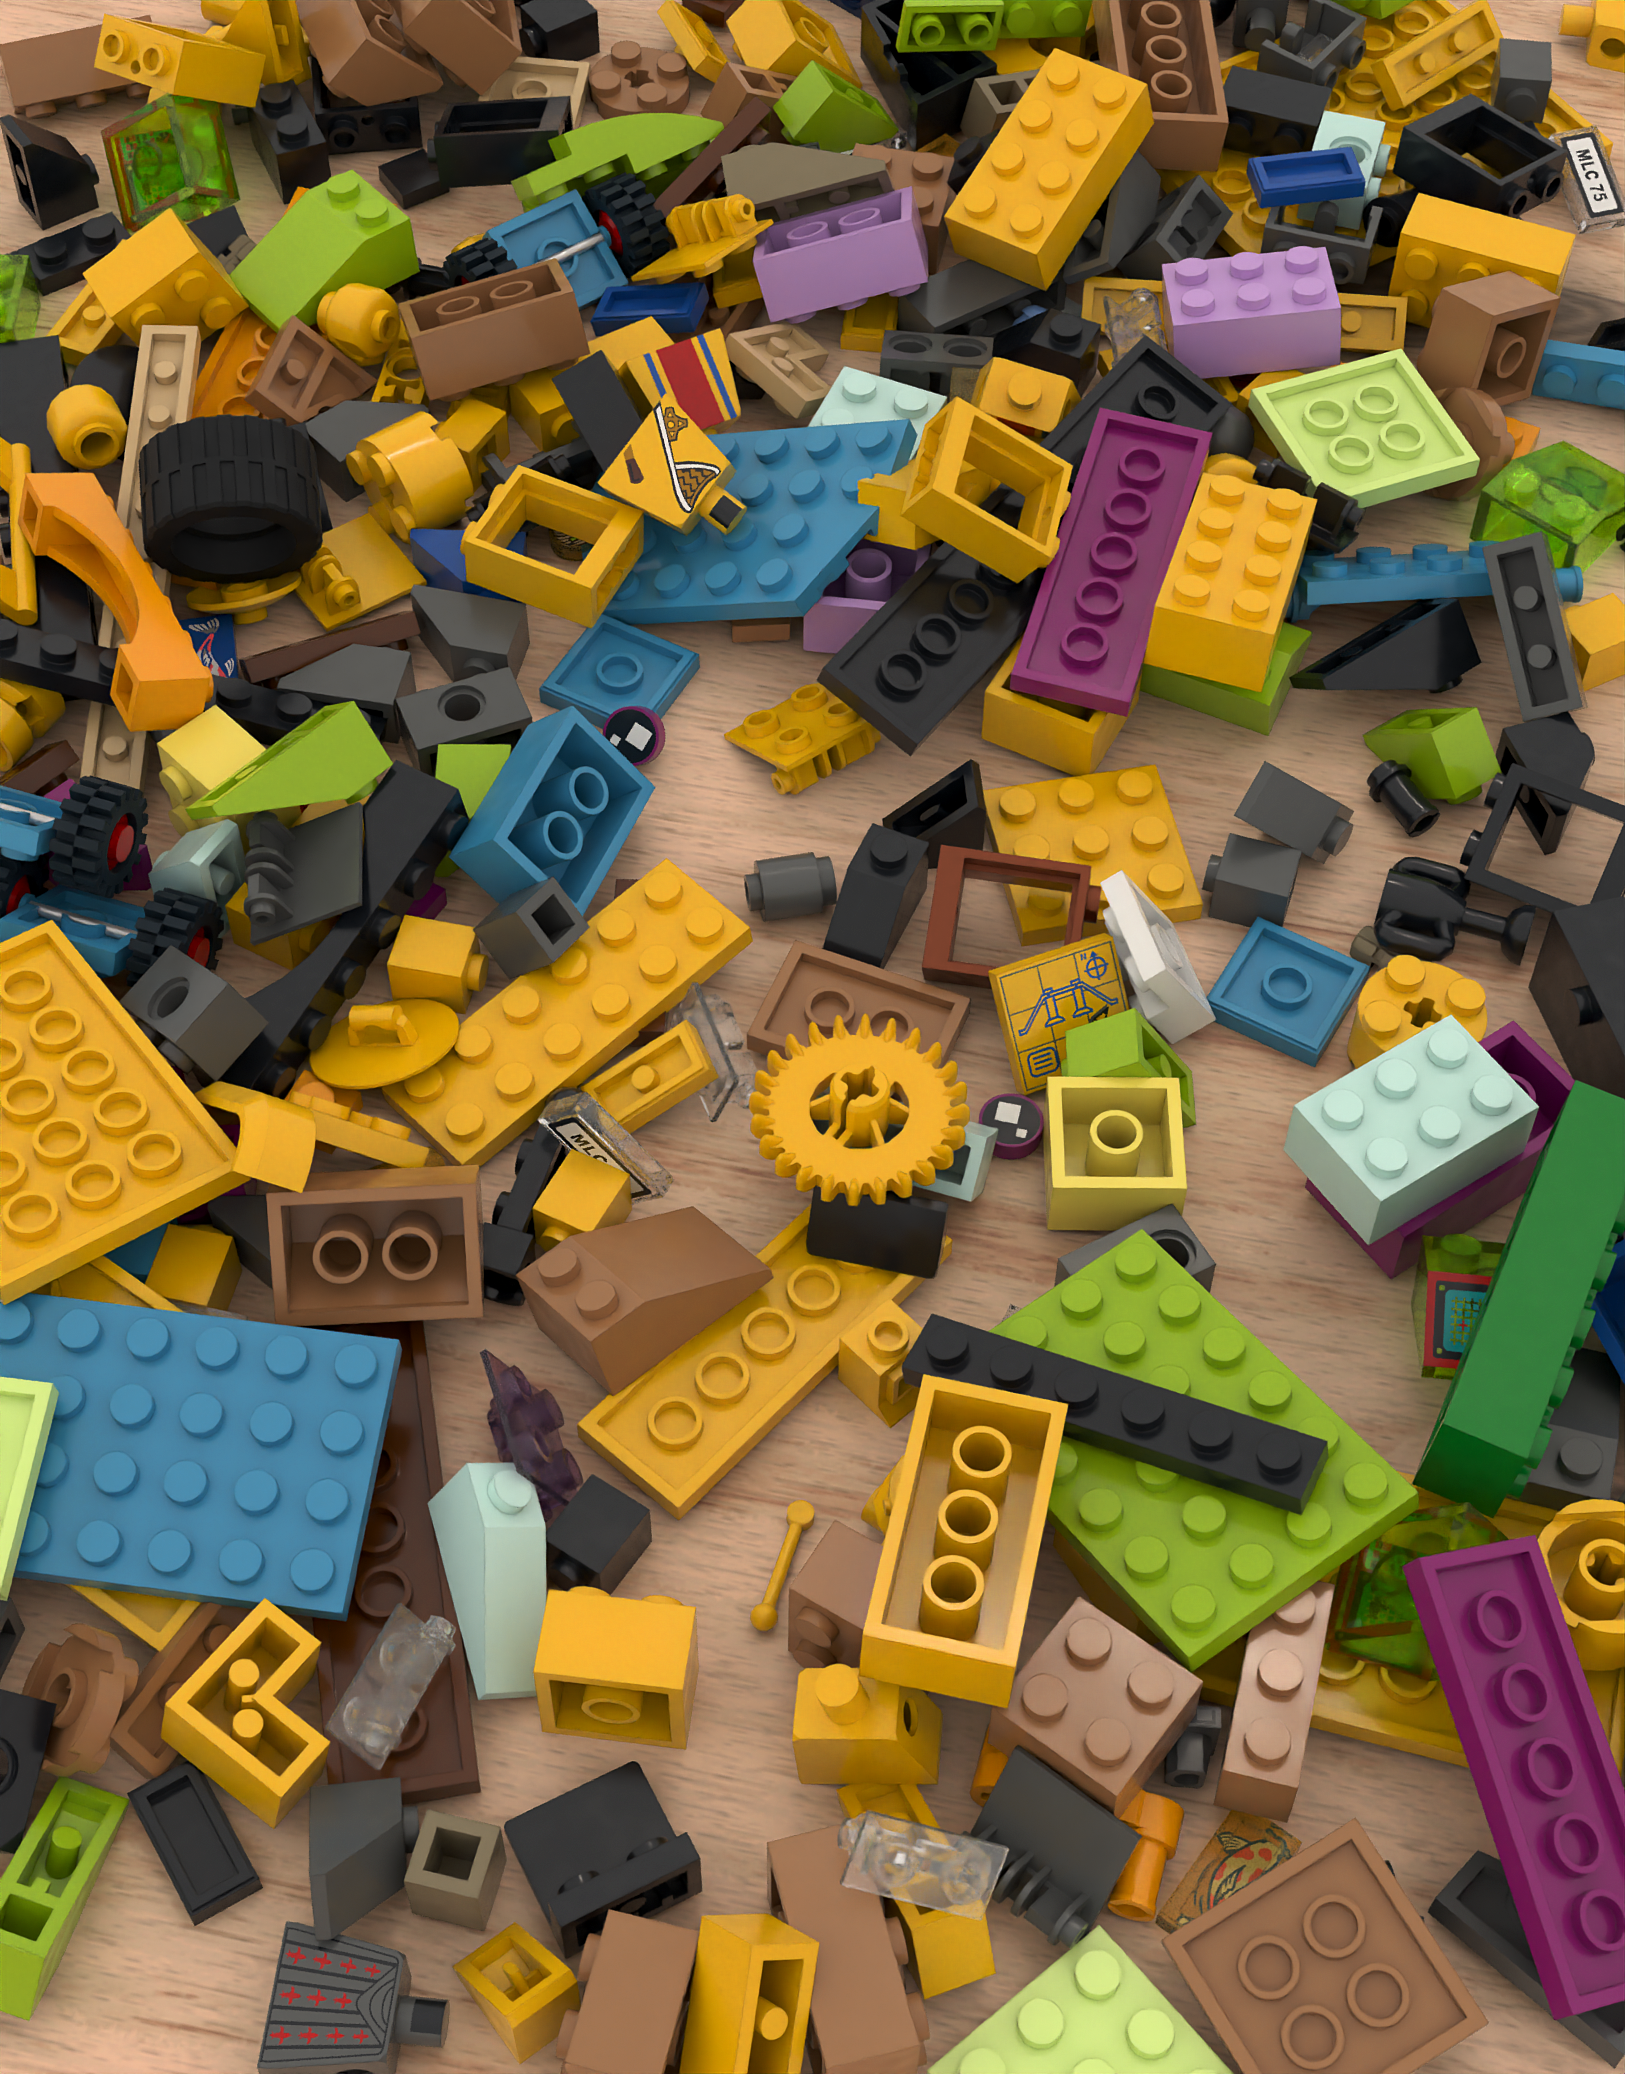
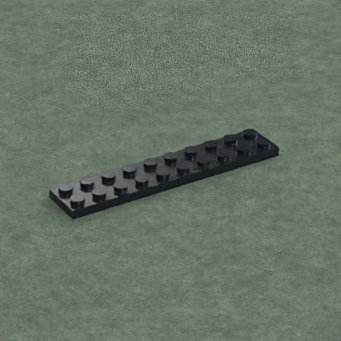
M1144 335L1039 445L1073 465L1067 491L1072 493L1100 408L1211 432L1226 415L1232 403L1147 335ZM1001 483L979 508L1017 530L1025 496ZM1064 514L1060 518L1056 536L1058 535ZM944 542L823 667L817 681L911 757L1020 639L1027 628L1047 567L1044 569L1037 568L1017 584Z

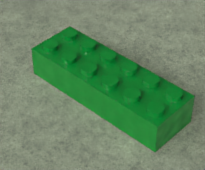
M1575 1080L1542 1147L1412 1484L1494 1518L1506 1495L1515 1499L1520 1498L1532 1469H1537L1552 1434V1429L1547 1427L1554 1408L1559 1409L1574 1374V1369L1569 1366L1576 1349H1581L1596 1313V1310L1591 1309L1597 1291L1601 1293L1614 1265L1617 1253L1613 1252L1612 1249L1617 1236H1622L1625 1230V1099Z

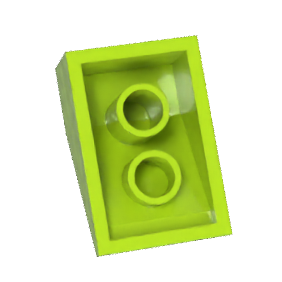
M351 169L345 173L334 175L328 181L306 191L229 276L249 305V308L272 330L278 333L281 325L292 315L308 327L317 323V310L322 298L327 293L337 291L346 284L361 283L384 290L420 271L410 218Z

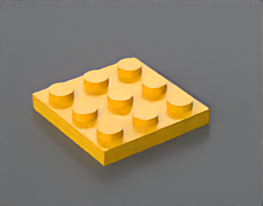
M1156 764L983 790L986 806L985 825L993 852L1091 866L1090 885L1101 886L1100 882L1123 870L1172 923L1201 918L1203 902ZM1003 883L1021 947L1065 940L1072 893ZM1102 887L1096 924L1084 922L1082 937L1109 933L1105 925L1106 920L1103 910L1110 907V904Z

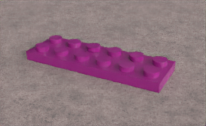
M1099 409L1071 493V499L1057 535L1060 539V545L1055 557L1047 565L1011 673L1010 689L1128 717L1144 665L1154 607L1200 483L1213 433L1109 409Z
M1536 1535L1417 1558L1403 1565L1402 1568L1554 2021L1624 2001L1625 1789Z

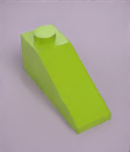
M354 701L328 705L185 810L192 820L343 799H345L347 804H352L365 798L379 785L376 777L392 766L393 762Z
M59 1777L0 1879V2011L30 2021L60 1964L126 1814L130 1799L68 1777Z

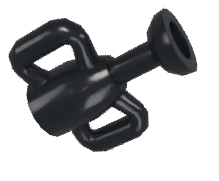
M1404 857L1394 864L1393 868L1389 869L1374 922V935L1378 944L1388 951L1402 955H1411L1425 961H1441L1452 954L1455 947V936L1458 935L1459 931L1500 941L1501 950L1510 962L1520 966L1536 906L1524 905L1514 909L1507 918L1466 907L1467 901L1465 899L1469 895L1471 883L1464 878L1465 872L1455 866L1420 857Z

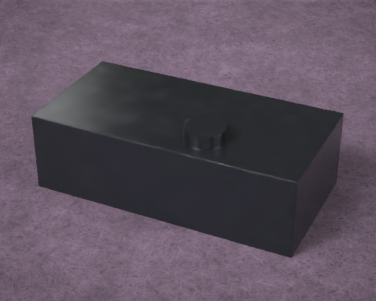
M1623 896L1553 911L1528 988L1572 1078L1625 1099V897Z

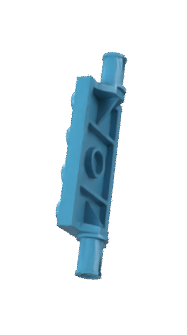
M1474 541L1469 543V550L1449 552H1447L1448 546L1443 544H1419L1413 546V554L1391 555L1390 548L1363 547L1356 550V557L1334 558L1335 553L1333 551L1307 550L1304 554L1285 618H1287L1289 623L1309 619L1310 614L1321 605L1493 595L1482 547L1499 543V541ZM1578 566L1555 568L1563 602L1579 603L1583 595L1581 568Z

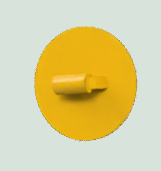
M399 999L376 1005H353L349 1016L331 1026L324 1043L318 1049L311 1051L310 1066L312 1072L320 1081L337 1088L369 1089L397 1083L428 1069L451 1050L459 1035V1020L450 1007L428 999Z

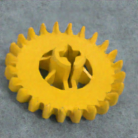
M863 1014L856 1035L848 1033L842 1017L837 1015L834 1019L833 1038L826 1039L819 1032L817 1024L812 1021L808 1028L809 1047L806 1048L800 1045L793 1034H788L785 1041V1052L788 1060L782 1059L775 1050H771L767 1056V1068L770 1075L764 1070H758L755 1074L756 1091L752 1092L749 1097V1110L753 1114L750 1131L756 1138L761 1139L759 1154L765 1159L775 1160L776 1175L788 1178L797 1174V1190L808 1192L816 1185L821 1187V1200L831 1202L838 1193H844L848 1205L858 1206L862 1195L869 1194L876 1205L886 1203V1191L893 1190L901 1198L912 1196V1181L922 1186L933 1184L936 1176L935 1169L945 1170L951 1167L954 1160L953 1151L960 1149L965 1144L964 1127L969 1123L970 1109L965 1104L967 1099L966 1083L959 1081L954 1084L958 1075L957 1063L951 1060L943 1068L938 1069L942 1058V1047L939 1042H935L927 1052L919 1054L921 1032L918 1027L912 1030L909 1038L902 1043L896 1042V1021L894 1018L888 1020L885 1030L878 1037L873 1036L868 1014ZM830 1086V1094L816 1099L819 1094ZM894 1092L901 1097L904 1105L890 1098ZM812 1119L829 1120V1129L824 1135L817 1131ZM889 1124L904 1125L899 1134L888 1143L884 1142L883 1137L888 1130ZM872 1146L870 1149H850V1147Z

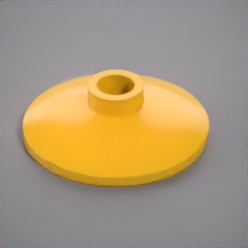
M295 570L273 579H263L251 583L221 584L218 591L199 586L187 594L186 601L191 609L213 614H232L234 624H251L266 619L268 617L266 606L289 595L301 584L302 580L300 573Z

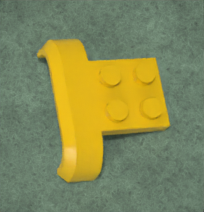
M217 1081L194 1093V1096L218 1125L240 1124L239 1141L231 1165V1171L299 1193L303 1192L310 1171L315 1141L399 1168L423 1167L430 1149L408 1141L411 1128L378 1117H371L351 1111L349 1107L296 1091H292L289 1100L286 1101L262 1092Z

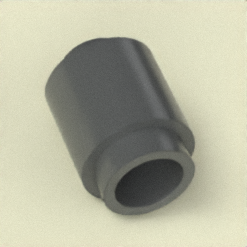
M813 852L756 860L754 861V873L744 875V887L749 911L760 910L764 922L818 914L823 912V906L837 904L836 880L829 856L815 857Z

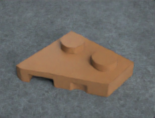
M292 315L281 325L244 400L269 419L284 418L286 419L287 426L303 422L306 423L345 400L353 401L363 396L375 386L377 379Z

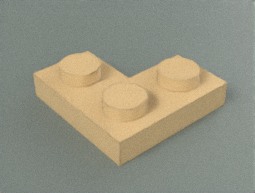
M786 321L731 333L725 341L728 358L736 365V371L739 375L752 383H756L774 399V404L780 411L796 419L816 414L831 387L813 372L821 370L829 352L796 323L790 324Z

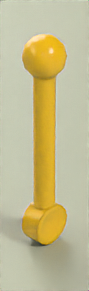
M805 1500L794 1501L787 1508L786 1520L789 1528L763 1601L756 1605L750 1613L751 1623L759 1631L771 1630L776 1625L778 1614L775 1606L801 1533L808 1530L814 1523V1508Z

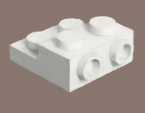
M1123 870L1100 882L1110 904V907L1103 910V915L1109 934L1113 936L1122 979L1124 981L1130 979L1135 994L1128 998L1131 1008H1136L1152 1027H1155L1172 1045L1215 1021L1216 1018L1173 923Z

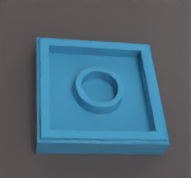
M601 614L593 628H586L539 688L540 702L560 711L573 705L591 724L602 729L606 720L614 711L627 706L647 707L662 719L699 670L700 657L698 653Z
M1257 917L1208 994L1207 1000L1216 1018L1214 1022L1312 1067H1316L1365 985L1371 966L1261 917Z

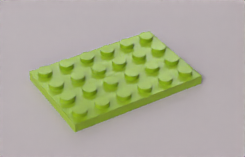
M1140 1229L988 1331L1328 1441L1327 1462L1302 1515L1062 1436L1046 1519L1189 1672L1196 1670L1419 1508V1492L1143 1229Z

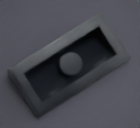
M816 1185L813 1189L806 1250L807 1253L814 1256L933 1279L937 1276L946 1241L949 1204L917 1196L901 1198L893 1191H886L885 1204L876 1205L869 1194L862 1195L858 1206H850L847 1204L844 1193H838L831 1202L821 1200V1187Z

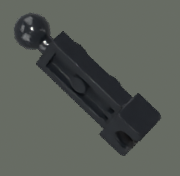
M562 1087L553 1091L546 1099L543 1118L534 1139L526 1138L520 1146L515 1163V1175L517 1178L511 1192H501L494 1207L492 1224L487 1222L483 1224L485 1299L512 1306H522L526 1299L516 1274L536 1260V1237L532 1208L571 1151V1148L548 1124L574 1117L588 1129L594 1117L595 1110L591 1099L586 1092L576 1087Z

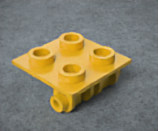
M741 194L676 206L666 217V227L673 234L677 247L631 276V279L635 282L655 278L657 284H665L680 278L692 271L694 278L709 275L724 266L722 258L727 254L735 255L755 246L758 243L755 236L774 224L772 219L756 221L753 202Z
M368 512L322 534L323 542L321 548L316 551L317 554L309 562H305L302 567L296 570L300 573L302 582L294 592L326 632H329L410 593L414 584L427 585V581Z
M820 683L808 684L796 689L791 694V698L769 710H761L748 715L742 725L724 734L725 739L776 766L777 771L771 774V781L777 792L781 795L788 792L796 795L802 792V790L818 782V776L822 779L829 777L832 774V768L839 771L845 768L846 764L849 765L859 758L872 753L875 750V743L881 740L880 732Z

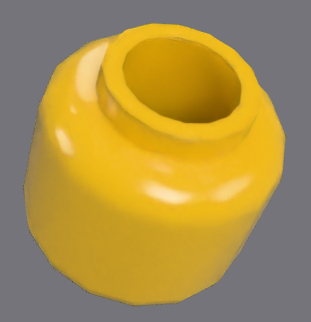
M89 384L74 385L61 391L51 401L47 411V429L61 457L72 466L85 470L101 469L113 463L124 452L128 426L114 398L101 387Z

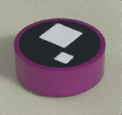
M627 706L614 711L606 720L602 734L634 766L648 764L655 760L663 750L666 738L665 728L660 717L651 709L643 706Z
M1007 1093L997 1095L984 1104L979 1114L978 1124L999 1129L993 1151L994 1156L1015 1160L1030 1155L1038 1148L1042 1139L1044 1120L1040 1108L1031 1099L1019 1094Z

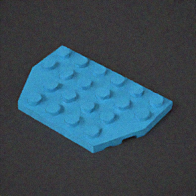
M910 419L706 435L736 470L735 475L724 490L747 507L743 518L728 535H725L702 517L694 529L686 536L644 514V551L602 614L628 625L804 616L822 597L825 587L837 580L850 564L846 556L867 533L872 536L878 534L879 506L858 503V480L863 478L872 479L876 473L890 476L908 465L917 438V433ZM604 472L598 474L592 492L621 502L609 495L597 483ZM586 543L581 545L583 561L593 548V544Z

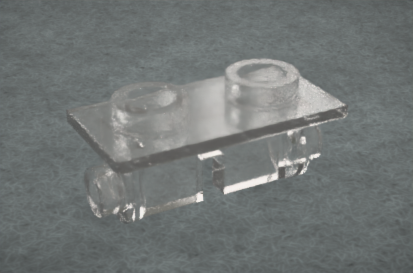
M1138 288L1120 305L1107 295L1103 297L1107 320L1105 331L1110 339L1114 358L1111 363L1112 368L1144 335H1147L1168 352L1164 331L1159 328L1162 325L1159 301L1154 293L1146 288Z
M692 982L679 1008L674 1012L670 1024L672 1029L684 1020H688L696 1027L719 1078L695 1093L700 1096L710 1122H716L727 1103H737L740 1108L749 1109V1097L752 1092L756 1091L755 1074L757 1069L749 1052L727 1051L740 1050L745 1042L733 1015L730 1003L721 1000L720 996L716 994L704 997L698 982Z
M397 1603L324 1729L373 1769L380 1770L391 1750L397 1749L402 1741L400 1734L445 1655H450L453 1652L455 1642L452 1640V1637L456 1631L454 1625L436 1615H431L425 1624L402 1603Z
M867 1810L866 1814H859L856 1819L846 1817L840 1825L837 1837L838 1847L848 1850L849 1854L848 1862L840 1880L842 1886L982 1921L1009 1851L1008 1847L870 1810Z

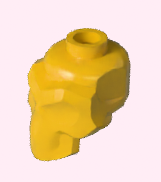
M361 283L346 284L337 291L327 293L320 301L317 310V323L320 330L328 336L334 347L362 367L382 363L386 352L397 339L400 332L401 323L396 302L386 291L377 287Z

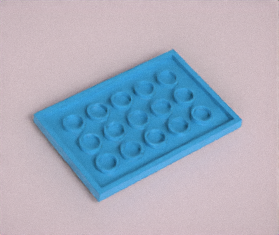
M28 1293L6 1305H3L0 1301V1377L53 1383L59 1392L13 1577L204 1603L211 1602L219 1605L255 1609L266 1598L287 1614L347 1621L402 1354L399 1340Z

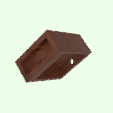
M941 845L922 962L924 980L992 989L988 971L999 967L952 960L965 878L1072 893L1064 942L1065 946L1082 940L1084 922L1094 924L1097 922L1102 886L1090 885L1091 866Z

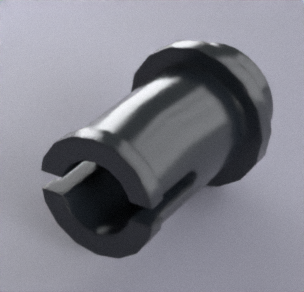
M1388 760L1376 767L1367 779V784L1370 787L1369 796L1375 802H1383L1405 828V832L1410 837L1419 836L1428 831L1440 817L1439 810L1428 801L1410 779L1412 771L1406 764L1398 765L1395 760Z

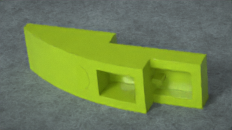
M904 0L896 49L898 52L995 50L997 39L1084 37L1093 0Z
M641 113L590 123L548 140L556 161L511 181L519 201L536 196L541 205L568 193L569 190L565 182L579 175L583 176L586 184L616 171L617 175L625 172L626 174H636L638 180L644 182L668 171L665 160L681 153L684 162L698 157L711 143L710 139L717 137L723 131L724 126L719 121L676 113Z

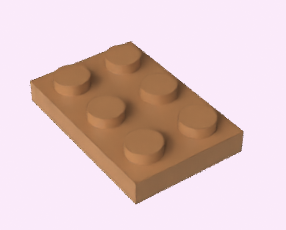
M795 940L747 1032V1049L768 1056L769 1051L775 1050L782 1059L788 1060L785 1052V1041L788 1034H793L798 1043L807 1048L809 1047V1024L812 1021L815 1022L819 1032L826 1039L833 1038L834 1019L837 1015H840L848 1033L856 1035L861 1018L866 1013L870 1019L873 1036L879 1037L885 1030L888 1020L894 1018L896 1021V1042L902 1043L916 1027L921 1032L919 1054L927 1052L935 1042H939L942 1047L939 1069L946 1065L970 1014L971 998ZM895 1092L890 1097L903 1102L901 1097Z

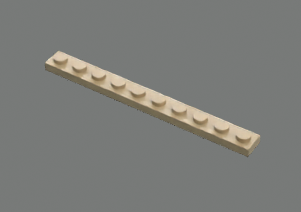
M142 325L116 513L123 526L130 529L134 545L143 561H147L150 564L153 578L162 594L169 597L172 574L167 569H162L156 565L144 550L138 460L140 459V451L143 446L148 444L149 439L158 432H163L169 426L192 419L201 337L198 326ZM104 603L98 645L107 648H118L119 644L127 643L116 618ZM90 701L80 778L91 775L134 787L143 792L142 798H144L151 743L150 732H129L117 707Z

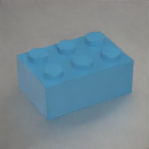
M572 705L528 724L449 855V858L499 904L510 894L554 876L583 917L653 793L655 786Z

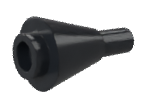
M1413 186L1409 190L1371 200L1363 212L1365 231H1367L1372 206L1381 207L1383 211L1376 243L1388 248L1397 247L1400 233L1418 193L1427 195L1426 193Z

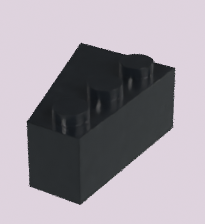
M874 0L862 6L860 57L913 151L921 152L962 131L960 124L974 79L996 76L997 64L981 51L898 52L896 42L904 0Z

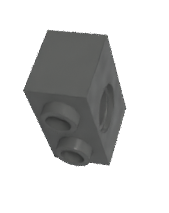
M510 667L488 673H480L467 679L431 689L420 690L414 694L396 698L401 738L412 765L415 769L434 778L436 775L438 744H511V751H513L528 724L533 723L532 715Z
M172 945L167 948L119 1001L122 1007L136 1019L135 1023L156 1049L186 1075L196 1067L216 1082L269 1024L228 982Z

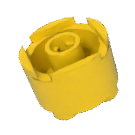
M423 411L408 416L358 441L355 451L346 455V464L349 472L359 485L364 486L367 496L372 503L368 507V512L388 535L393 533L400 541L410 545L411 529H443L467 517L465 512L472 507L466 506L465 500L474 496L472 480L460 451L450 436L442 440L437 437L430 427L439 422L433 416Z
M1398 955L1388 962L1387 967L1376 972L1362 988L1347 1044L1349 1062L1352 1060L1357 1069L1449 1015H1452L1477 1042L1483 1040L1487 1028L1486 995L1484 989L1478 982L1467 979L1446 966L1420 961L1411 955Z
M1605 1499L1575 1502L1567 1505L1555 1514L1554 1519L1540 1532L1537 1541L1582 1669L1607 1671L1625 1667V1504Z

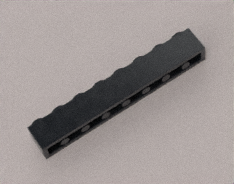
M59 335L0 343V437L11 445L22 443L30 448L32 473H79V468L72 466L61 457L47 429V411L51 401L61 391L70 388ZM0 486V514L2 518L9 517V523L0 524V537L5 558H11L9 494ZM47 555L35 556L38 620L28 626L20 625L10 618L8 620L16 625L51 634H65L75 640L98 645L93 589L72 571ZM12 564L3 565L12 569ZM61 693L64 702L82 699Z

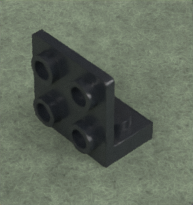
M635 1761L620 1766L508 1820L504 1825L505 1835L565 1959L583 1951L589 1933L602 1935L609 1909L648 1919L702 1892L701 1859L687 1832L676 1837L639 1763Z

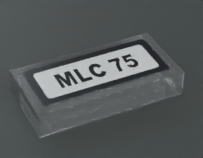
M1597 126L1552 133L1548 139L1568 150L1562 171L1564 181L1561 189L1578 234L1624 226L1625 198Z
M587 1092L548 1103L537 1119L569 1151L574 1149L630 1174L632 1205L664 1197L674 1182L672 1175Z

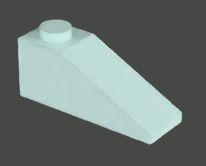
M528 1462L466 1463L428 1502V1507L478 1700L537 1697L533 1670L546 1606V1525Z

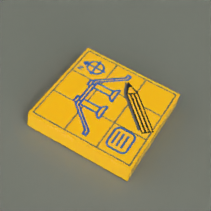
M1106 933L988 971L1016 1091L1023 1095L1045 1089L1047 1077H1063L1061 1062L1067 1058L1065 1031L1129 1010L1113 936Z

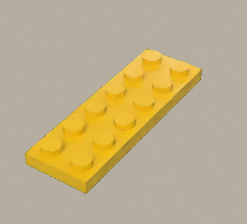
M666 858L587 921L590 928L554 963L520 975L460 1024L459 1035L455 1044L437 1063L408 1079L383 1086L381 1090L384 1098L397 1113L454 1166L480 1165L481 1167L543 1116L545 1101L553 1091L562 1087L577 1088L639 1036V1031L663 1012H669L753 942L750 927Z
M810 1204L755 1256L771 1269L774 1278L614 1396L609 1393L577 1423L578 1437L679 1521L838 1365L839 1338L888 1298L899 1306L926 1278L807 1253L806 1239L811 1211ZM947 1235L940 1265L952 1254L953 1240Z

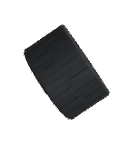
M231 414L213 417L203 416L190 419L187 422L174 424L166 428L165 431L158 432L149 439V443L144 445L140 451L138 462L144 550L156 565L162 569H167L171 574L199 582H216L217 584L251 583L263 579H273L287 572H293L302 567L305 562H309L317 554L316 551L321 548L323 539L316 452L310 440L306 437L304 438L303 434L294 428L287 427L281 422L272 419H262L258 416H233Z

